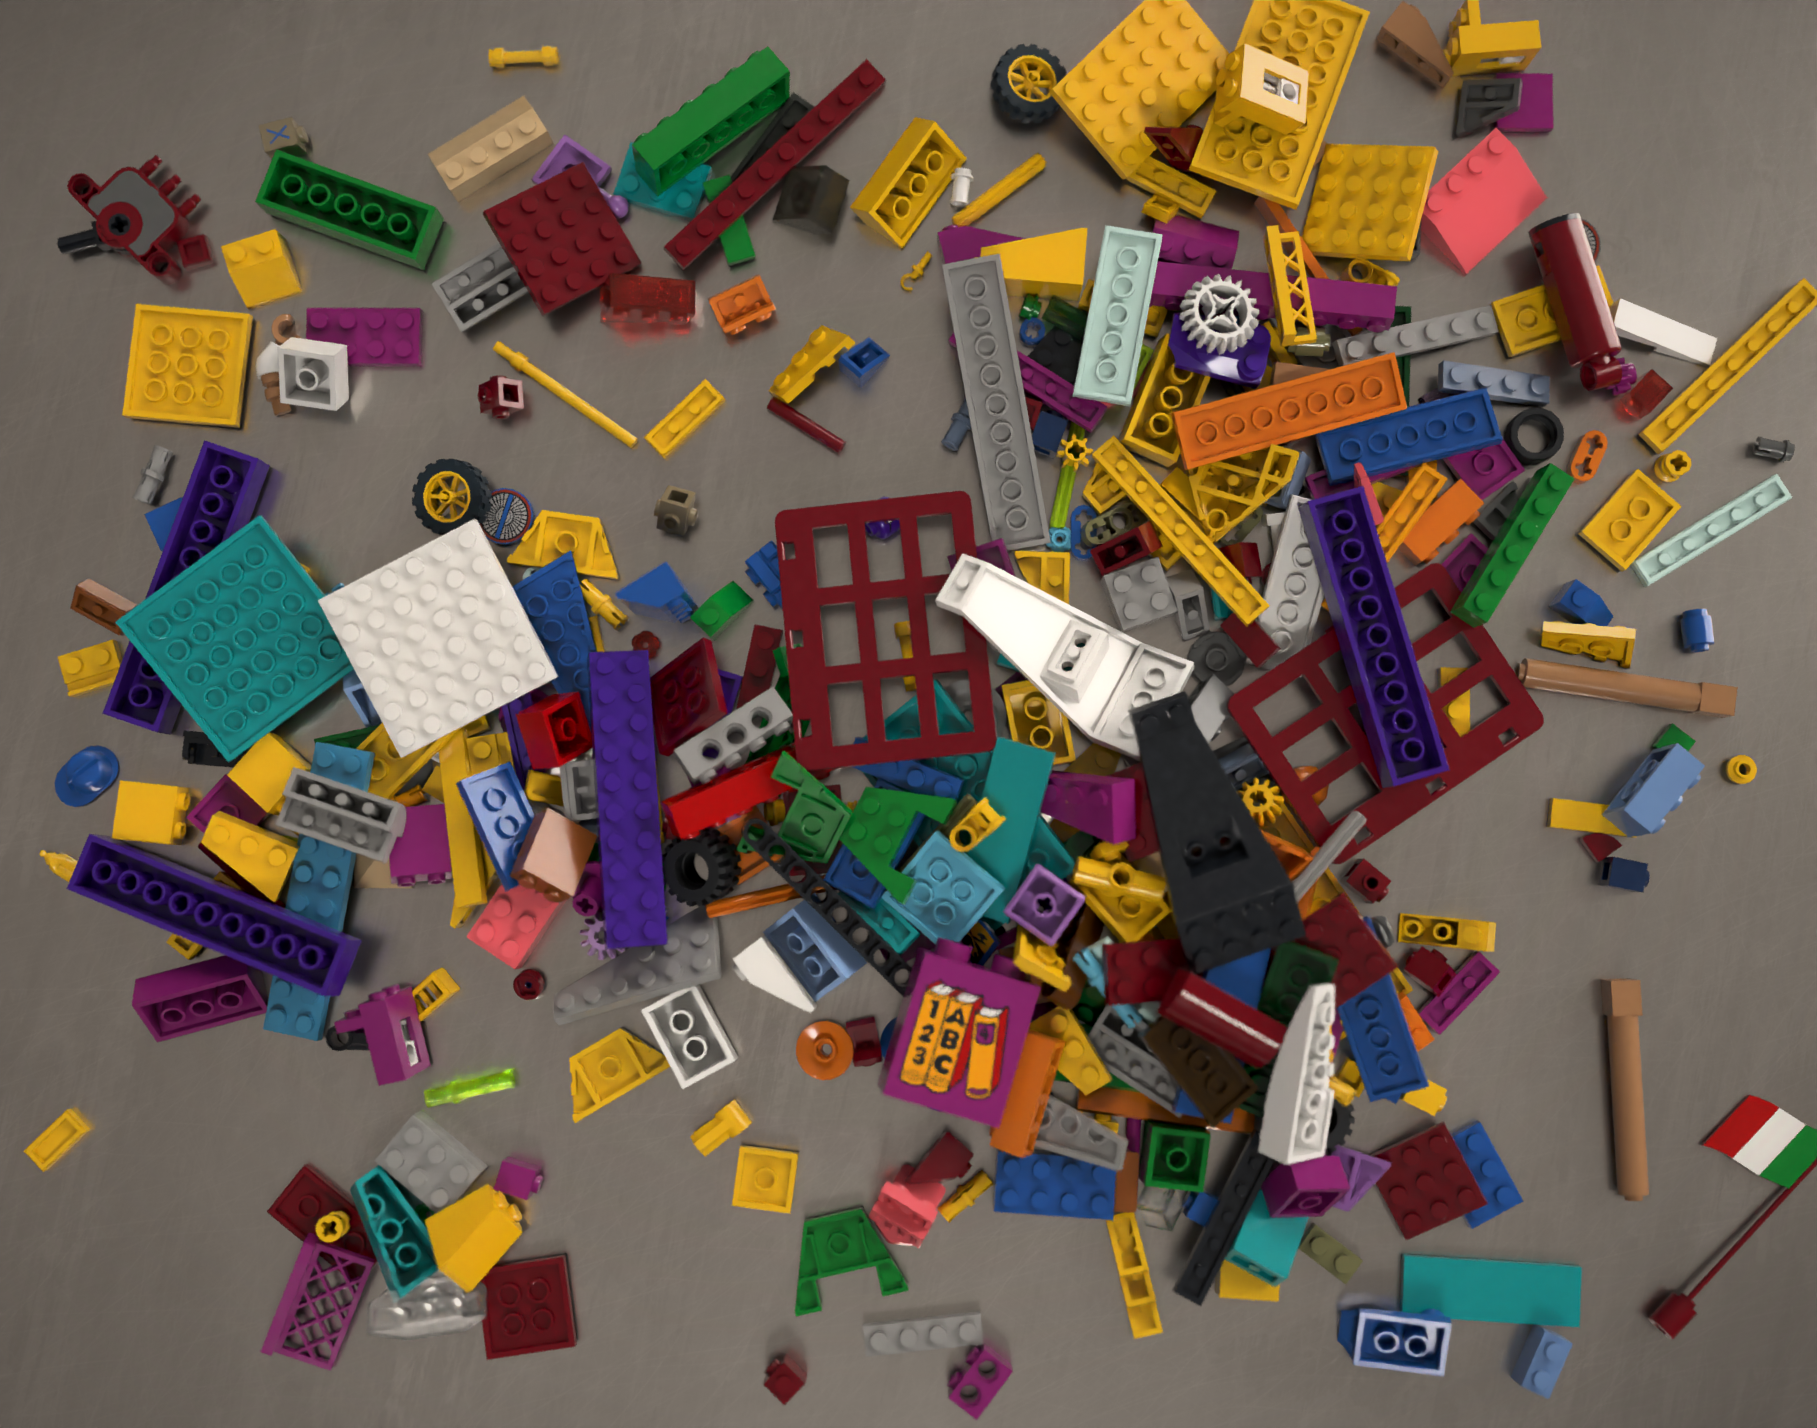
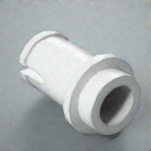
M956 168L954 173L951 174V179L953 180L951 205L966 207L968 205L970 182L974 179L971 175V170Z

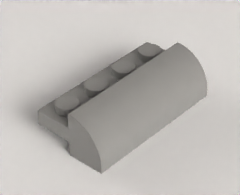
M499 242L431 283L462 333L528 293Z
M293 767L282 795L286 796V800L275 824L296 833L387 863L397 836L402 838L406 824V808L401 803Z
M1107 1005L1088 1035L1106 1068L1116 1077L1173 1114L1181 1117L1182 1114L1172 1111L1177 1089L1176 1082L1139 1037V1034L1148 1025L1142 1021L1137 1023L1130 1015L1136 1026L1128 1028L1113 1007Z

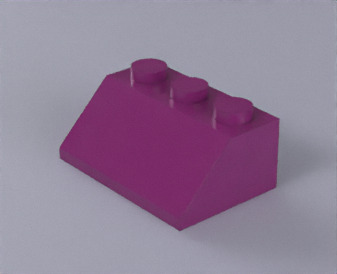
M1175 215L1167 224L1155 219L1151 233L1163 235L1158 257L1159 262L1232 269L1240 231Z

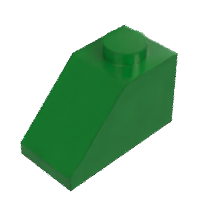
M732 581L710 596L690 618L715 641L754 600L738 584Z

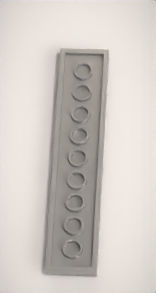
M1000 253L942 264L991 539L994 541L1003 538L1007 551L1051 543Z

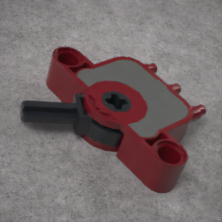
M157 155L149 159L139 169L134 167L121 168L102 186L86 174H75L68 181V191L96 221L91 222L93 229L60 237L57 242L58 248L62 254H69L98 246L103 251L113 249L120 255L133 256L149 273L162 283L168 285L175 284L182 276V268L168 252L177 245L176 241L182 240L189 230L187 216L197 207L201 198L197 194H193L177 207L168 196L178 187L182 179L175 174L158 188L148 178L162 163V159ZM90 186L88 192L83 194L84 189ZM168 263L166 271L160 273L161 267Z

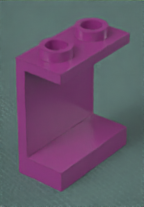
M445 805L405 807V829L402 838L397 836L389 855L391 884H397L398 887H410L420 881H428V884L445 883L446 879H451Z

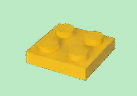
M740 1145L732 1206L790 1214L799 1153Z

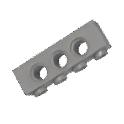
M771 687L676 748L674 756L694 786L699 782L706 784L717 776L716 771L722 767L730 768L736 765L742 759L741 755L747 751L755 752L767 743L765 740L773 734L780 736L789 730L793 714L775 688ZM757 717H763L768 721V724L763 728H757L752 724V721ZM732 733H739L744 739L739 744H732L727 740V737ZM707 749H715L719 753L718 757L714 760H707L702 754Z

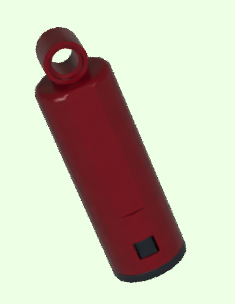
M1571 213L1547 220L1532 228L1528 234L1571 368H1581L1580 380L1583 387L1588 391L1618 385L1622 379V367L1614 356L1621 352L1622 347L1580 214Z

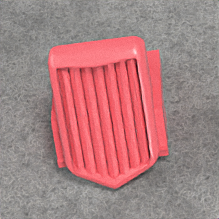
M903 1165L893 1183L886 1181L868 1218L874 1221L875 1226L888 1243L905 1246L914 1245L919 1249L938 1214L936 1209L946 1189L938 1182L908 1184L904 1180L914 1168L910 1165Z

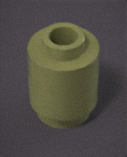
M1297 326L1296 336L1308 335L1307 327ZM1315 327L1316 343L1287 346V352H1294L1295 356L1323 357L1324 351H1329L1331 335L1325 333L1324 327Z

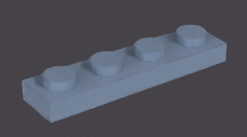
M1443 360L1438 364V392L1462 394L1487 388L1489 398L1492 400L1545 407L1549 404L1550 376Z

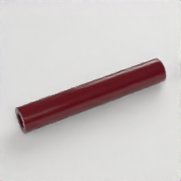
M773 397L768 403V410L839 454L844 448L846 441L778 398Z

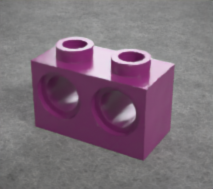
M985 1343L979 1349L974 1347L965 1359L967 1363L961 1373L956 1371L947 1383L949 1387L948 1398L976 1420L1013 1372L1012 1364ZM984 1361H990L995 1365V1368L990 1373H983L979 1370V1365ZM971 1385L977 1389V1392L972 1397H965L961 1394V1389L964 1386Z

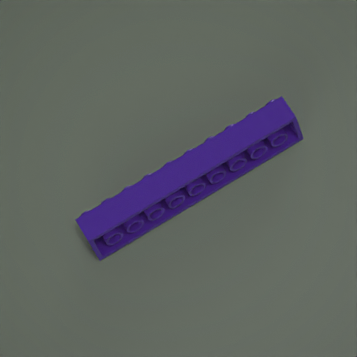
M204 440L145 599L249 523L270 465L258 458ZM129 641L102 714L158 733L171 735L182 704L132 642Z
M1361 486L1307 501L1298 509L1382 788L1397 786L1448 771L1449 766L1364 487Z
M648 650L589 652L587 670L605 950L666 945L668 943Z
M89 834L67 886L68 890L324 997L340 996L362 940L105 835Z

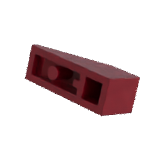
M1187 125L1186 127H1145L1144 133L1175 170L1192 172L1189 171V168L1203 134L1201 127L1197 125Z

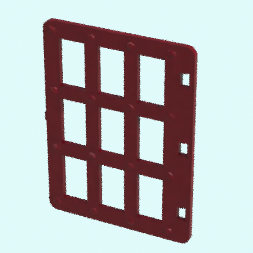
M952 491L783 510L776 515L775 530L796 761L807 771L987 753L995 748L997 736L986 638L962 616L966 652L931 655L925 595L939 594L950 574L923 577L917 518L951 514L956 563L962 553L977 558L971 498L966 492ZM899 520L905 579L871 582L865 524ZM847 526L853 584L819 588L813 529ZM785 543H794L795 559L786 560ZM907 597L913 657L878 661L873 601ZM855 603L860 663L826 667L820 607ZM792 631H802L804 647L794 648ZM968 670L974 731L939 735L933 674ZM915 676L921 737L886 741L880 680ZM862 682L868 743L833 746L828 685ZM801 720H811L812 736L802 738Z
M1432 563L1394 587L1401 609L1432 589L1450 618L1411 643L1416 661L1459 633L1462 634L1479 660L1432 693L1423 682L1439 737L1444 746L1443 750L1449 766L1448 771L1397 786L1382 788L1368 738L1348 710V707L1357 702L1352 685L1350 684L1337 693L1318 665L1341 649L1334 625L1326 629L1324 635L1232 695L1227 701L1229 714L1318 847H1322L1352 811H1358L1366 818V823L1362 828L1365 827L1371 835L1358 844L1353 837L1331 864L1344 863L1535 733L1544 724L1543 714L1485 627L1480 625L1473 628L1450 612L1461 591L1444 566L1439 563ZM1303 675L1321 704L1274 736H1271L1253 707ZM1490 676L1508 705L1460 737L1441 708ZM1332 719L1351 748L1301 781L1284 756L1283 751ZM1510 728L1516 736L1502 744L1498 736ZM1361 763L1380 792L1330 825L1312 796ZM1438 777L1444 785L1430 794L1426 785Z

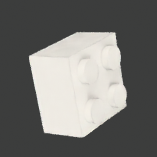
M291 337L278 347L280 403L337 411L349 400L347 345Z

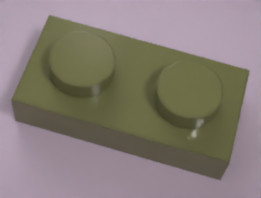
M1312 1223L1301 1238L1298 1249L1344 1284H1347L1363 1262L1361 1258L1315 1223Z

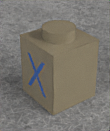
M292 117L258 125L265 153L271 159L276 149L293 156L307 154L304 144L308 143L306 131Z

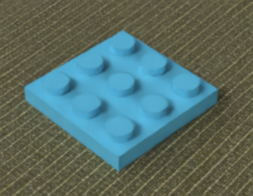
M937 830L901 872L917 881L906 904L898 902L888 890H886L881 898L936 945L938 937L960 942L1005 887L966 853L954 849L950 844V840Z

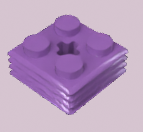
M1036 864L1005 908L1004 914L1049 946H1053L1085 901V896L1042 865ZM1046 897H1049L1051 899L1050 905L1053 907L1052 910L1045 909L1043 912H1040L1038 910L1039 903L1036 901L1039 898L1044 900Z

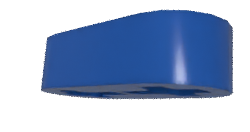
M1082 505L1075 508L1070 517V553L1076 560L1087 561L1092 558L1091 549H1088L1086 554L1083 555L1080 549L1075 548L1081 542V522L1076 521L1075 517H1079L1081 512H1086V517L1091 518V520L1097 518L1093 508ZM1093 529L1090 532L1091 537H1097V529Z

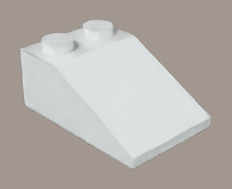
M766 936L761 937L733 958V961L736 963L733 969L742 981L747 979L751 984L809 1013L818 1006Z

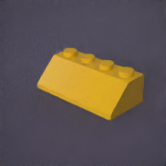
M915 117L850 208L867 226L899 248H903L951 182V174L954 173L956 168H961L967 158L935 121Z

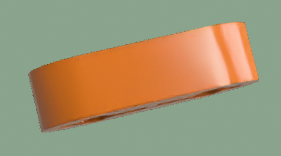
M1592 430L1581 436L1578 440L1566 469V473L1574 478L1573 483H1585L1596 474L1608 445L1607 438L1602 432ZM1592 438H1594L1595 445L1598 446V448H1595L1590 452V454H1588L1587 452L1590 448V444L1586 441H1589ZM1585 460L1584 471L1587 473L1579 476V470L1575 467L1581 465Z

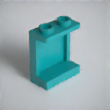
M1260 1189L1225 1260L1273 1287L1278 1286L1288 1278L1309 1217L1271 1218L1262 1189Z

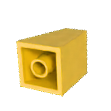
M486 1184L427 1218L425 1223L438 1269L467 1293L473 1290L523 1233L519 1222L522 1219V1215L518 1207L514 1203L510 1205L501 1191L496 1192L489 1184Z

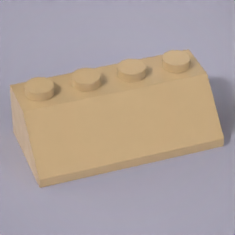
M522 96L430 152L428 156L455 199L460 202L554 143L533 107Z

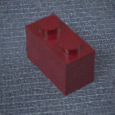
M1148 521L1091 549L1090 552L1101 575L1104 576L1158 550L1163 545L1151 521Z

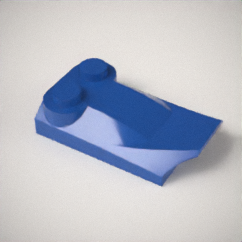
M1362 1308L1341 1310L1337 1341L1346 1349L1353 1365L1444 1377L1452 1322L1450 1317H1445L1442 1312L1436 1309H1426L1420 1314Z

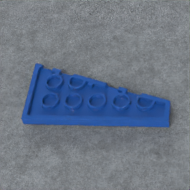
M570 550L512 586L559 675L551 683L558 694L579 691L591 730L587 657L589 652H597L573 554Z

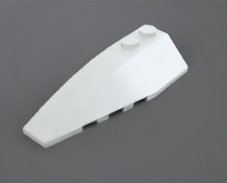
M1330 983L1310 986L1297 1009L1278 1054L1267 1100L1264 1104L1265 1112L1259 1135L1258 1152L1286 1165L1322 1157L1325 1154L1334 1100V1090L1329 1088V1077L1334 1075V1064L1329 1062V1050L1334 1048V1036L1329 1033V1026L1334 1022L1335 985Z

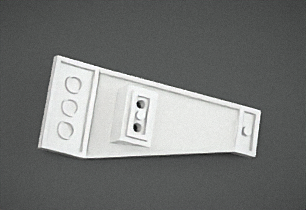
M963 553L936 598L938 607L959 614L967 619L1090 741L1138 761L1141 760L1128 710L1182 692L1195 668L1192 661L1142 643L994 565ZM1079 643L1086 644L1084 647L1076 646ZM1068 666L1073 668L1070 671L1063 670L1065 667Z

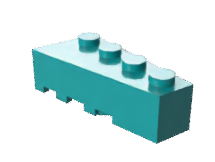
M378 1165L357 1180L350 1188V1192L395 1304L439 1269L427 1228L384 1169Z

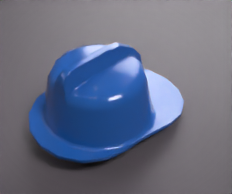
M97 745L89 746L73 755L60 769L55 779V792L59 799L66 805L73 807L85 806L93 801L117 777L119 766L115 754L108 748Z

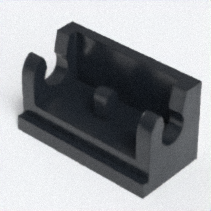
M185 730L183 732L182 758L183 760H188V764L233 768L250 750V748L233 761L228 762L204 732Z

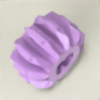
M596 912L593 915L595 922L591 919L584 920L585 925L590 929L580 930V935L588 936V940L582 941L581 946L584 947L591 944L592 947L588 950L587 954L593 956L598 950L599 960L605 959L606 952L611 959L617 957L615 949L605 950L604 943L601 941L603 938H599V931H604L603 918L599 912ZM626 948L617 949V950H618V951H621V952H624V951L626 950Z

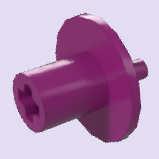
M587 861L572 897L574 910L582 916L589 917L593 916L596 912H602L599 861Z

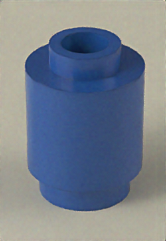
M1707 609L1684 611L1682 613L1683 619L1680 620L1684 648H1690L1692 653L1708 651L1709 646L1714 644L1711 616L1707 614Z

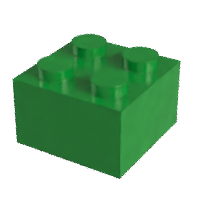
M1146 1120L1139 1166V1179L1144 1186L1203 1193L1211 1133L1206 1128Z

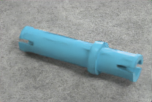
M1086 947L1081 952L1087 961L1082 958L1079 952L1073 957V961L1089 978L1088 983L1092 987L1096 986L1105 997L1103 967L1090 952L1089 948ZM1133 1004L1111 1005L1128 1028L1136 1026L1130 1015L1137 1023L1143 1019V1015Z

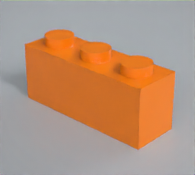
M1460 478L1428 506L1398 549L1414 566L1422 561L1428 564L1439 554L1436 549L1443 542L1448 545L1460 534L1457 529L1463 523L1468 526L1481 515L1478 509L1485 503Z

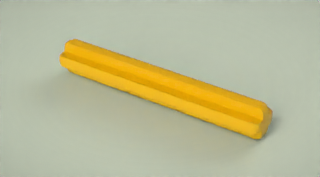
M1040 153L1034 154L952 217L953 225H958V227L969 226L1044 169L1046 161Z

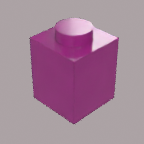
M508 1156L501 1163L493 1189L528 1200L533 1193L537 1194L540 1190L543 1176L539 1174L542 1167Z

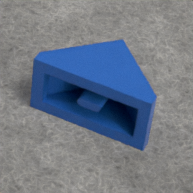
M868 337L840 356L838 359L839 368L858 387L862 388L890 355Z
M183 497L144 514L162 552Z

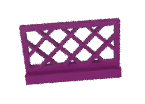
M308 1233L260 1352L272 1356L273 1352L331 1371L375 1259L320 1241L317 1235ZM320 1251L332 1254L337 1264L323 1270L318 1261ZM353 1262L366 1266L363 1275L354 1279L350 1278L345 1268L346 1265ZM315 1267L317 1273L312 1274V1271ZM340 1269L345 1283L331 1288L325 1275ZM320 1277L326 1291L312 1297L307 1284ZM360 1282L356 1290L354 1284ZM348 1287L353 1300L340 1307L334 1293ZM303 1294H304L306 1300H304V1301L301 1302V1299H302ZM329 1296L335 1309L321 1315L315 1301ZM309 1305L315 1318L301 1324L296 1314L297 1309ZM348 1310V1313L345 1317L343 1311ZM337 1314L342 1323V1328L329 1333L323 1320ZM292 1322H294L295 1327L290 1329ZM318 1323L324 1336L310 1342L304 1329ZM296 1332L299 1333L304 1343L303 1346L296 1349L284 1345L286 1337ZM338 1336L336 1343H334L333 1338ZM327 1341L332 1352L329 1360L317 1356L313 1347Z

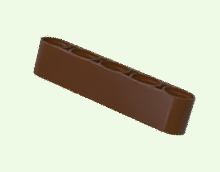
M1085 901L1057 939L1058 946L1055 949L1057 957L1062 958L1065 964L1062 970L1063 974L1070 977L1072 984L1066 992L1044 980L1041 986L1042 996L1064 1010H1070L1078 1003L1087 979V975L1073 961V957L1079 952L1082 958L1087 961L1083 957L1081 950L1100 940L1105 925Z

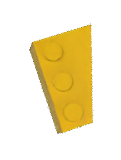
M221 811L212 815L201 840L203 845L274 903L281 896L300 848L297 845V841Z

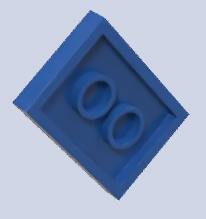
M1475 1121L1452 1134L1488 1205L1463 1215L1469 1228L1473 1229L1523 1202L1481 1122Z

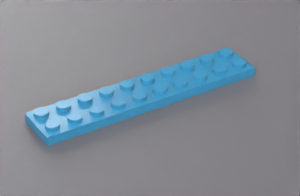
M316 742L310 773L368 792L375 752ZM299 834L297 845L300 848L293 864L285 909L342 932L357 853ZM273 975L263 1029L314 1041L322 1040L330 996L324 997Z

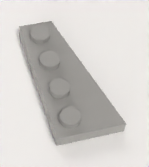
M1050 1095L1035 1147L1121 1171L1123 1169L1128 1140Z

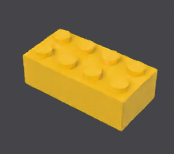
M1168 333L1157 342L1118 438L1127 450L1166 467L1176 463L1180 455L1171 413L1200 405L1211 378L1174 367L1175 358L1171 348L1168 346L1170 336Z

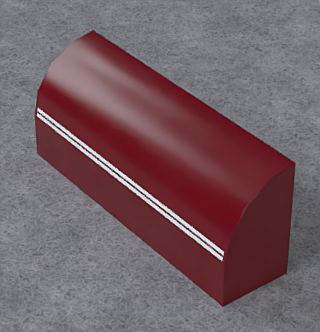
M1178 969L1156 1012L1215 1046L1228 1051L1233 1056L1255 1068L1262 1067L1271 1061L1280 1049L1289 1029L1193 973Z

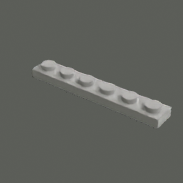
M1492 305L1391 327L1389 331L1368 332L1337 339L1332 344L1338 366L1340 367L1395 352V356L1400 357L1497 334L1499 330Z

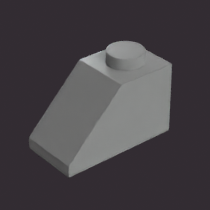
M1189 569L1166 577L1178 609L1174 618L1182 640L1186 641L1209 633L1210 627L1204 590L1193 570Z

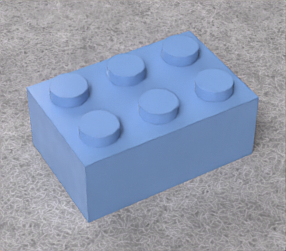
M1678 743L1654 749L1609 803L1608 808L1602 815L1626 834L1627 838L1650 833L1654 834L1665 824L1663 818L1667 813L1674 811L1682 803L1683 798L1681 796L1683 793L1699 782L1701 778L1699 773L1705 765Z

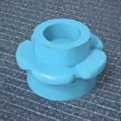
M1051 527L1049 529L1051 543H1047V547L1053 552H1064L1071 548V530L1069 528ZM1057 537H1061L1062 541L1058 542Z

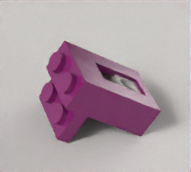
M399 984L382 988V991L369 994V1000L359 1004L358 1008L344 1012L345 1017L334 1022L337 1034L364 1028L378 1086L405 1081L431 1066L411 986L400 989Z

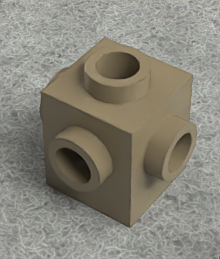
M668 485L662 498L658 499L655 505L654 516L658 517L656 528L671 534L684 536L689 525L694 526L698 510L694 509L696 492Z

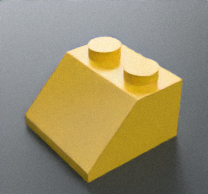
M276 229L221 246L228 272L248 309L303 292L287 240Z

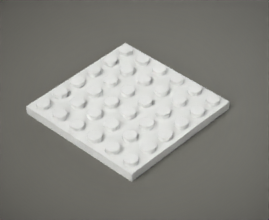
M477 519L463 524L318 600L401 758L559 677Z

